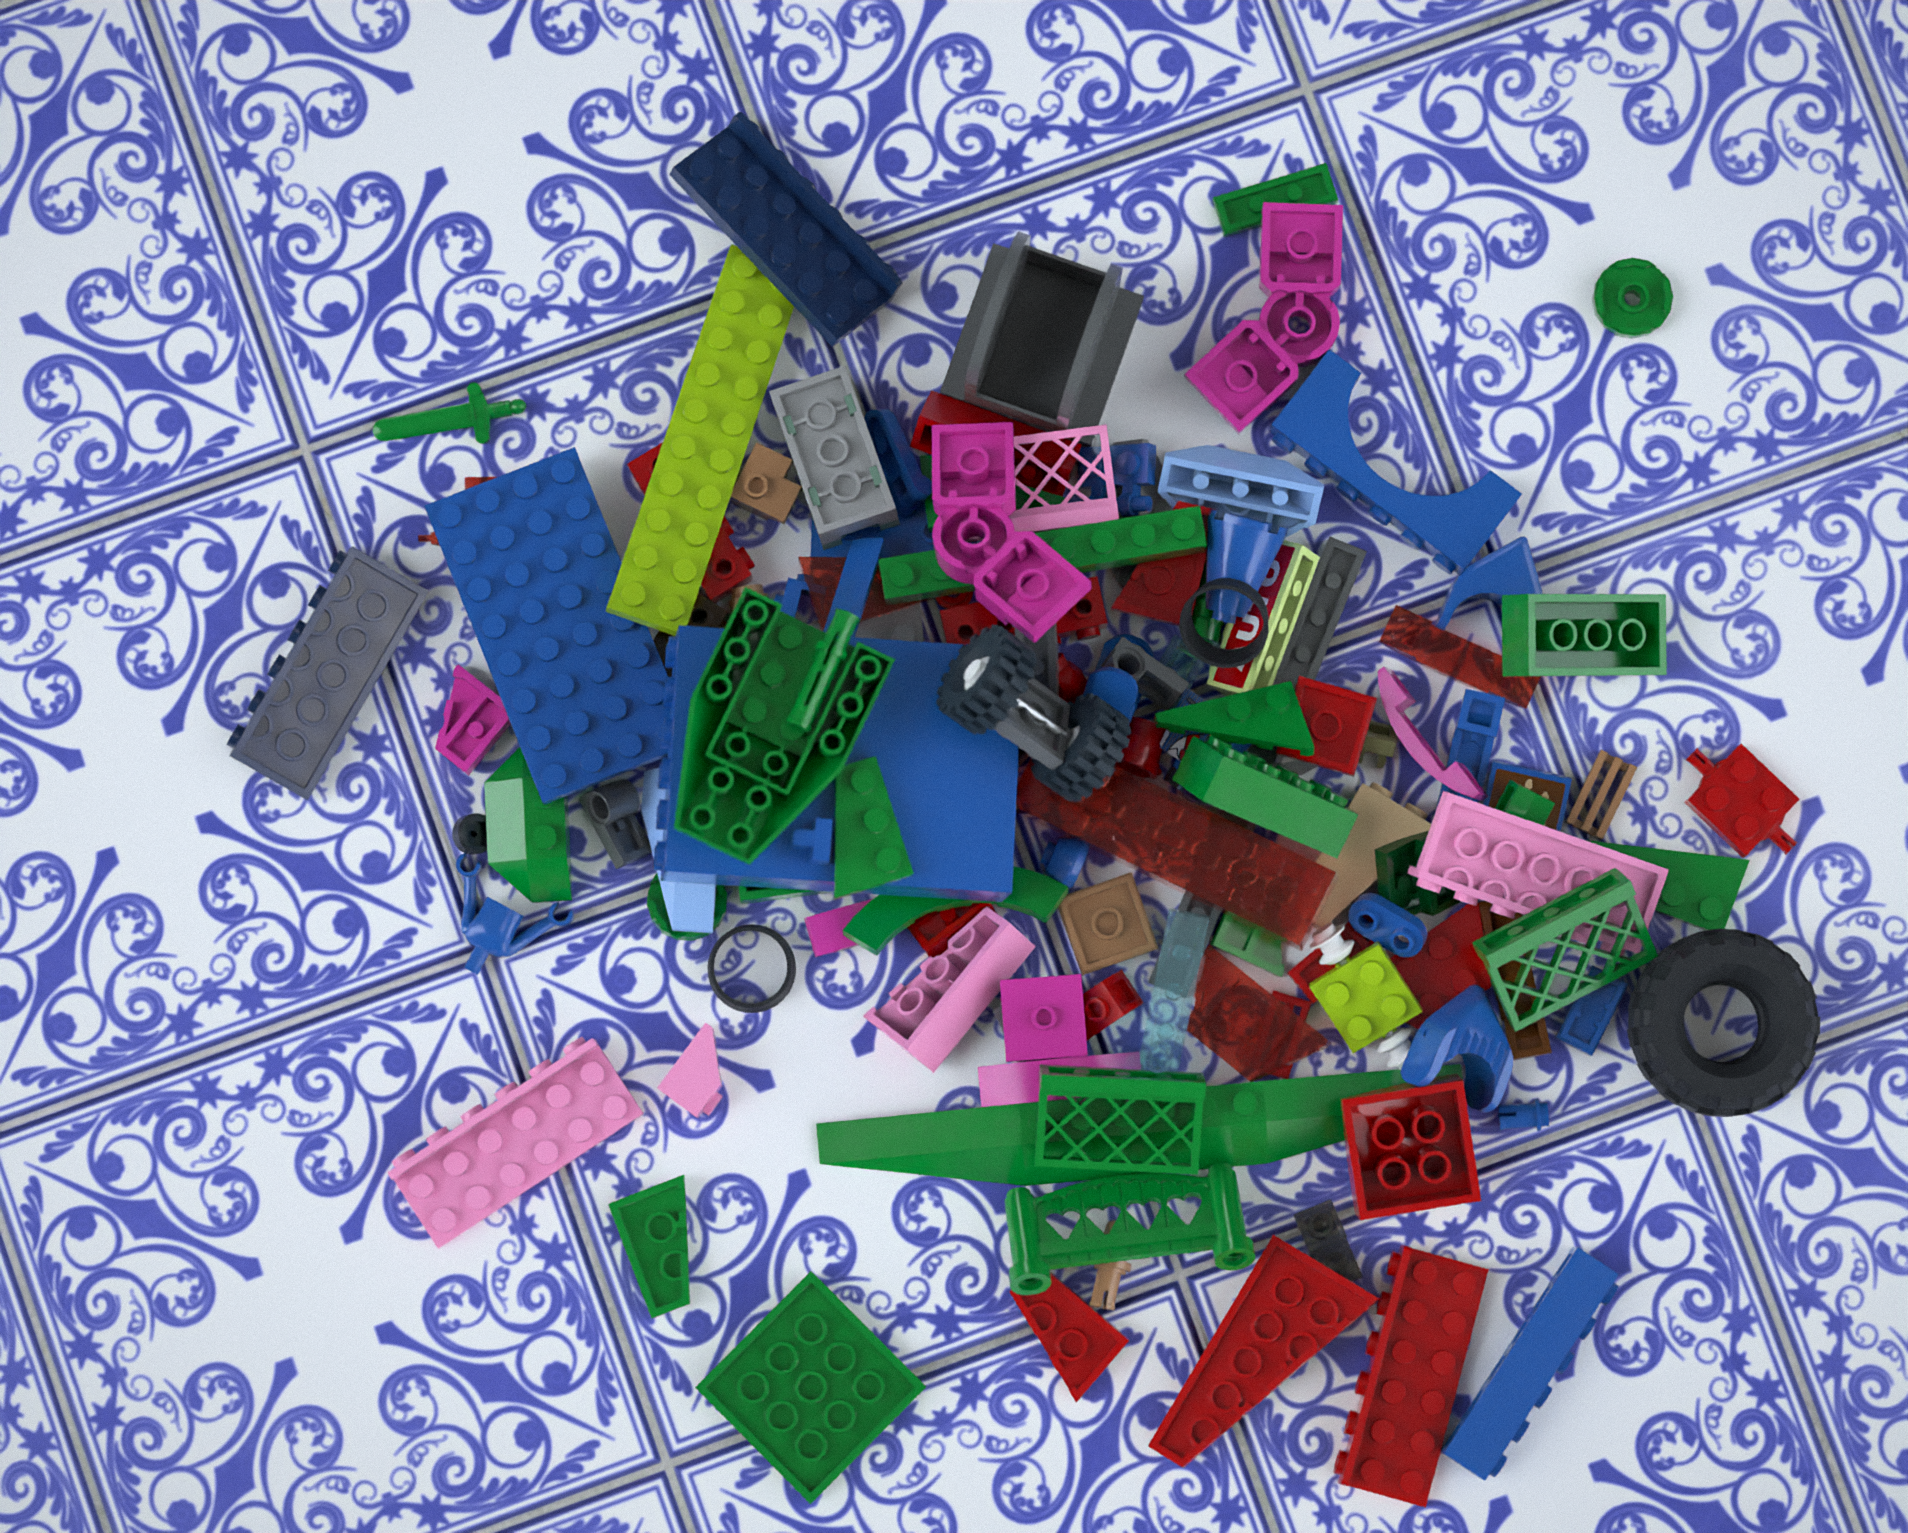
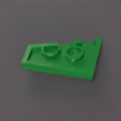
M876 756L844 765L842 771L835 777L833 900L898 881L914 874Z

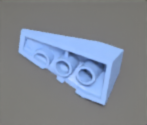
M659 768L644 771L641 812L653 858L657 840L663 841V830H656L657 805H659L660 799L665 800L666 790L658 789ZM657 870L658 877H659V881H660L661 871H658V870ZM660 881L672 931L713 933L717 885Z

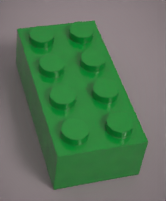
M1666 594L1502 595V676L1667 675Z
M1210 735L1208 741L1196 736L1192 737L1172 780L1208 804L1334 858H1338L1358 817L1357 813L1346 807L1348 799L1332 792L1330 787L1318 781L1310 779L1308 782L1288 768L1278 764L1274 767L1266 763L1265 759L1244 750L1242 753L1233 749L1231 744Z

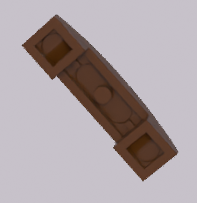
M1483 901L1478 903L1484 936L1523 916V914L1516 912L1512 919L1490 911L1492 907L1490 902ZM1511 960L1498 967L1501 979L1514 982L1522 963ZM1531 966L1523 985L1536 989ZM1492 984L1501 1027L1510 1045L1513 1061L1551 1054L1545 1018L1543 1017L1515 1032L1510 1026ZM1506 988L1507 993L1509 995L1511 989ZM1520 992L1514 1006L1517 1016L1531 1009L1536 996Z

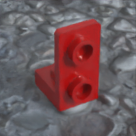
M1122 969L1083 994L1086 1040L1088 1041L1144 1003Z

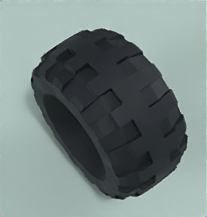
M1739 929L1700 931L1681 938L1664 948L1648 963L1639 976L1631 994L1627 1010L1629 1045L1637 1061L1636 1065L1645 1079L1655 1087L1660 1095L1671 1103L1690 1112L1712 1117H1733L1751 1114L1767 1108L1785 1097L1798 1085L1799 1080L1806 1070L1809 1069L1816 1054L1815 1047L1818 1035H1820V1016H1818L1815 1000L1817 997L1811 981L1807 980L1800 969L1801 965L1788 952L1776 946L1773 941L1758 934L1740 931ZM1724 985L1741 991L1750 1000L1757 1015L1758 1032L1754 1044L1748 1052L1733 1061L1717 1062L1701 1056L1691 1046L1685 1033L1684 1014L1689 1002L1698 992L1710 986Z

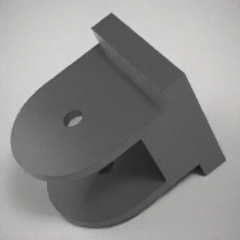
M1018 231L1010 248L993 243L940 394L1045 432L1098 426L1143 304L1144 295L1120 287L1123 267L1111 263L1107 273L1039 250L1030 246L1031 235ZM1096 435L1084 436L1078 443L1082 445L1081 447H1092Z

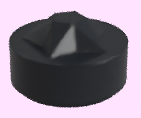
M473 813L462 816L456 821L452 837L456 847L461 852L474 855L487 851L486 816Z

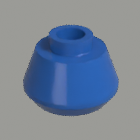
M1059 837L1057 843L1049 841L1040 860L1041 864L1046 865L1044 873L1048 877L1068 886V888H1072L1087 857L1089 845L1081 837Z

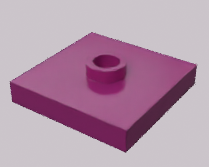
M1081 974L1000 980L1006 1062L1088 1056Z

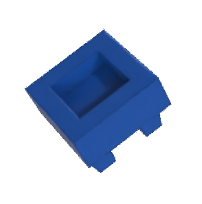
M815 818L812 823V830L793 829V832H791L790 849L810 852L809 864L826 866L830 858L833 819Z

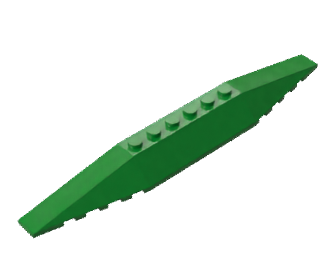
M1462 1064L1442 1065L1436 1077L1458 1074L1463 1080ZM1401 1070L1206 1086L1203 1102L1199 1170L1209 1169L1210 1166L1216 1163H1228L1232 1167L1268 1164L1345 1141L1341 1099L1406 1083L1402 1078ZM1075 1098V1099H1076L1078 1102H1081L1084 1098ZM1095 1098L1084 1108L1097 1123H1100L1115 1110L1106 1098ZM1068 1099L1047 1101V1111L1056 1121H1059L1074 1108ZM1126 1099L1115 1100L1121 1105ZM1136 1100L1125 1110L1138 1125H1141L1156 1112L1147 1100ZM1167 1101L1156 1102L1162 1107ZM1038 1102L816 1124L819 1163L822 1165L1020 1186L1085 1181L1124 1174L1152 1173L1035 1167L1034 1156ZM1177 1102L1166 1113L1180 1128L1193 1117L1194 1103ZM1080 1112L1063 1126L1065 1131L1076 1142L1094 1128ZM1121 1114L1103 1129L1116 1144H1119L1134 1131L1133 1127ZM1162 1116L1144 1131L1157 1146L1161 1145L1175 1133ZM1047 1119L1045 1132L1053 1126ZM1190 1128L1185 1133L1190 1140L1192 1137V1128ZM1057 1131L1044 1142V1156L1060 1157L1072 1146ZM1099 1133L1082 1147L1090 1158L1101 1159L1113 1149ZM1140 1135L1123 1149L1124 1153L1131 1160L1142 1161L1154 1151ZM1181 1137L1163 1152L1172 1162L1190 1163L1191 1148ZM1077 1152L1071 1156L1082 1158ZM1118 1154L1112 1158L1116 1160H1123ZM1159 1156L1153 1160L1155 1162H1164Z

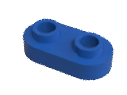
M1365 893L1360 895L1349 910V922L1356 932L1375 943L1379 941L1383 948L1401 957L1414 956L1426 942L1427 929L1424 923L1418 917L1378 894ZM1363 915H1369L1373 922L1366 920ZM1398 935L1405 936L1409 942L1400 940Z

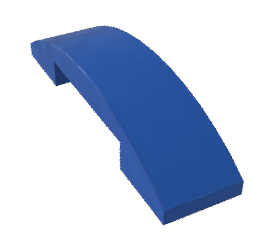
M1465 689L1445 766L1448 768L1454 762L1464 764L1483 789L1505 698ZM1441 783L1436 810L1443 791L1480 803V800L1463 795Z

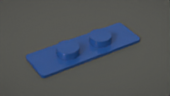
M864 538L852 541L823 632H827L835 615L836 608L846 610L858 616L861 620L879 563L878 559H880L885 545V539ZM859 623L857 624L852 637L856 636Z

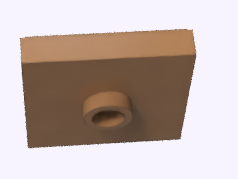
M1132 872L1067 894L1058 906L1082 976L1159 949Z

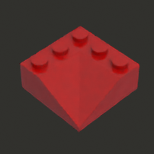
M1458 1074L1435 1077L1428 1085L1422 1087L1406 1082L1341 1099L1355 1214L1360 1221L1481 1201L1464 1082Z

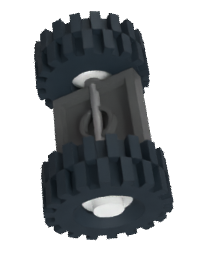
M992 625L991 628L985 627L981 630L980 636L975 633L970 638V643L967 646L963 644L958 650L959 656L956 660L952 658L948 664L951 667L948 673H944L940 680L944 684L938 687L937 695L939 698L936 700V704L942 713L975 735L976 733L980 735L985 734L987 729L990 731L995 729L1002 737L1009 739L1032 757L1031 762L1035 765L1031 767V770L1037 780L1069 802L1071 800L1074 802L1080 801L1082 796L1085 798L1092 795L1094 787L1099 789L1104 784L1103 779L1107 775L1111 777L1115 771L1113 766L1116 762H1121L1124 756L1121 751L1128 747L1130 741L1126 737L1131 734V727L1128 725L1130 721L1125 715L1092 693H1087L1085 697L1083 695L1076 697L1075 703L1071 701L1067 703L1033 678L1035 671L1032 668L1036 666L1037 659L1034 658L1036 655L1034 650L1001 626Z

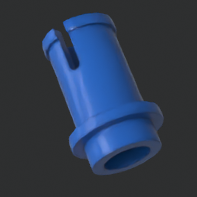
M1534 1099V1103L1498 1105L1500 1130L1536 1127L1537 1131H1541V1127L1549 1126L1547 1102H1539V1099Z

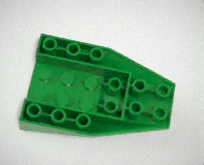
M745 587L690 698L674 829L750 865L842 771L895 659L860 642H857L855 647L848 644L845 650L848 653L846 661L840 662L812 724L810 733L799 730L786 723V720L790 716L802 685L818 653L815 650L817 642L823 641L826 633L780 611L782 604Z

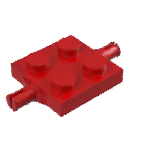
M1739 744L1726 759L1716 764L1711 762L1698 747L1686 758V761L1698 770L1703 777L1699 782L1698 788L1684 803L1742 858L1747 856L1758 843L1768 838L1785 855L1798 843L1780 825L1784 820L1785 814L1800 799L1744 745Z

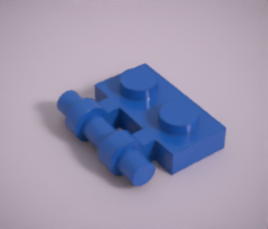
M1150 443L1110 445L1115 488L1122 487V494L1116 497L1118 513L1123 517L1137 516L1139 512L1151 511L1152 499L1149 495L1141 496V486L1155 485L1156 445ZM1101 446L1081 447L1079 455L1092 464L1102 449ZM1102 458L1096 465V468L1105 474ZM1078 461V481L1088 469L1080 461ZM1092 471L1080 488L1085 490L1091 489V495L1088 497L1090 500L1108 498L1106 481Z

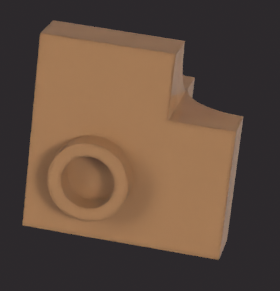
M756 442L733 488L730 497L731 503L767 521L772 519L785 524L802 490V486L786 479L793 460Z

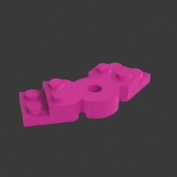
M1263 202L1259 288L1268 299L1262 307L1259 319L1242 320L1184 374V378L1238 434L1296 384L1298 367H1306L1319 362L1328 350L1332 349L1340 327V317L1336 305L1330 298L1339 290L1341 285L1343 205ZM1296 316L1302 317L1308 322L1309 330L1302 334L1294 333L1288 326V320Z
M1013 422L932 425V499L934 512L938 515L933 527V543L937 562L941 569L952 579L965 584H974L976 600L1005 625L1010 622L1035 643L1092 589L1091 581L1034 532H1015L1013 523L1009 517L1016 510ZM971 537L983 538V540L977 544H969L966 542V540H968Z

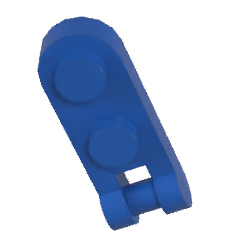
M889 409L870 410L865 414L864 419L896 511L901 516H911L919 506L918 501H924L932 493V482L922 475L894 413Z

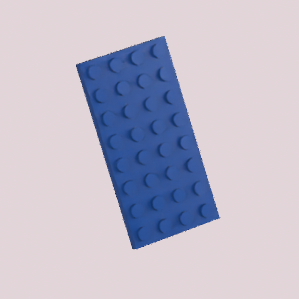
M570 448L424 505L543 805L666 757L668 749L660 748L664 718H670V708H663L664 683H666L668 676L648 626L605 612L622 562L576 448Z

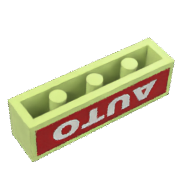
M1284 540L1258 591L1268 611V636L1263 649L1253 660L1238 667L1220 668L1210 665L1207 685L1224 696L1273 685L1320 557L1302 544ZM1254 603L1251 604L1245 618L1236 617L1235 624H1226L1220 648H1242L1252 643L1258 637L1264 622L1259 609Z

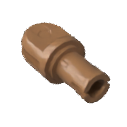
M1116 1220L1108 1221L1104 1234H1109ZM1126 1261L1094 1264L1097 1274L1089 1305L1097 1308L1102 1306V1309L1115 1311V1301L1121 1275L1130 1272L1132 1264Z

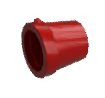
M1132 717L1129 724L1131 734L1126 736L1130 740L1128 747L1122 749L1121 753L1124 756L1121 762H1116L1113 767L1138 778L1154 780L1157 775L1162 774L1159 765L1162 749L1159 746L1166 729L1156 728L1155 723L1150 720Z

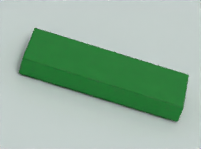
M1323 163L1212 198V202L1225 238L1261 227L1263 202L1332 205L1338 203V197L1327 163Z

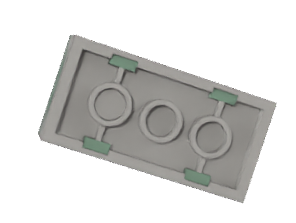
M846 365L769 391L823 550L843 544L841 539L845 538L847 534L870 526L880 527L882 531L900 525L894 501Z

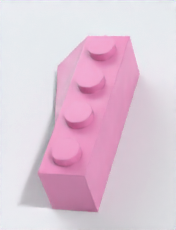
M988 907L984 908L948 940L949 948L944 953L934 958L930 956L919 966L922 972L906 986L900 983L888 994L891 999L879 1010L872 1007L863 1015L871 1024L933 1073L972 1027L995 996H997L1000 991V980L1010 979L1036 947L1011 923Z

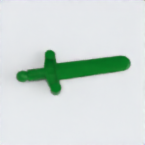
M473 382L467 386L469 403L382 418L373 425V434L380 441H390L474 427L475 440L480 444H486L490 440L491 419L513 416V414L519 415L526 410V403L521 399H514L511 402L506 400L488 404L481 386Z

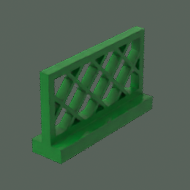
M1616 867L1472 942L1478 957L1485 965L1510 1026L1515 1032L1652 961L1658 955L1634 899L1636 893L1632 883ZM1625 902L1628 911L1622 926L1606 922L1611 908ZM1584 922L1594 925L1586 945L1570 940L1575 927ZM1632 924H1634L1636 930L1631 929ZM1603 928L1618 932L1611 952L1595 948ZM1627 936L1640 939L1644 948L1643 951L1631 957L1620 955ZM1548 941L1558 944L1550 963L1534 959L1540 945ZM1567 947L1583 951L1575 971L1559 966ZM1592 954L1607 958L1603 971L1595 976L1584 974ZM1511 960L1522 963L1514 982L1501 979L1497 969ZM1531 966L1547 970L1539 989L1523 985ZM1556 973L1572 977L1567 990L1559 995L1549 993ZM1506 988L1511 989L1509 995L1507 993ZM1520 992L1536 996L1531 1009L1517 1016L1514 1006Z
M1040 1064L1034 1166L1198 1175L1203 1102L1206 1094V1081L1203 1073ZM1047 1096H1065L1073 1104L1074 1108L1059 1121H1056L1047 1111ZM1074 1097L1085 1098L1081 1102H1078ZM1095 1098H1106L1115 1110L1100 1123H1097L1084 1108ZM1115 1099L1126 1100L1120 1105ZM1136 1100H1147L1156 1112L1141 1125H1138L1125 1110ZM1156 1101L1167 1102L1162 1107H1160ZM1177 1102L1194 1103L1193 1117L1180 1128L1166 1113ZM1080 1112L1094 1128L1076 1142L1065 1131L1063 1126ZM1121 1114L1133 1127L1134 1131L1119 1144H1116L1103 1129ZM1162 1116L1175 1133L1161 1145L1157 1146L1144 1131ZM1047 1119L1053 1126L1045 1132ZM1190 1128H1192L1191 1140L1185 1134ZM1057 1131L1072 1146L1060 1157L1044 1156V1142ZM1099 1133L1113 1149L1101 1159L1090 1158L1082 1147ZM1140 1135L1154 1151L1142 1161L1131 1160L1124 1153L1123 1149ZM1181 1137L1191 1148L1190 1163L1172 1162L1163 1152ZM1077 1152L1082 1158L1071 1156ZM1118 1154L1123 1160H1116L1112 1158ZM1159 1156L1164 1162H1155L1153 1160Z

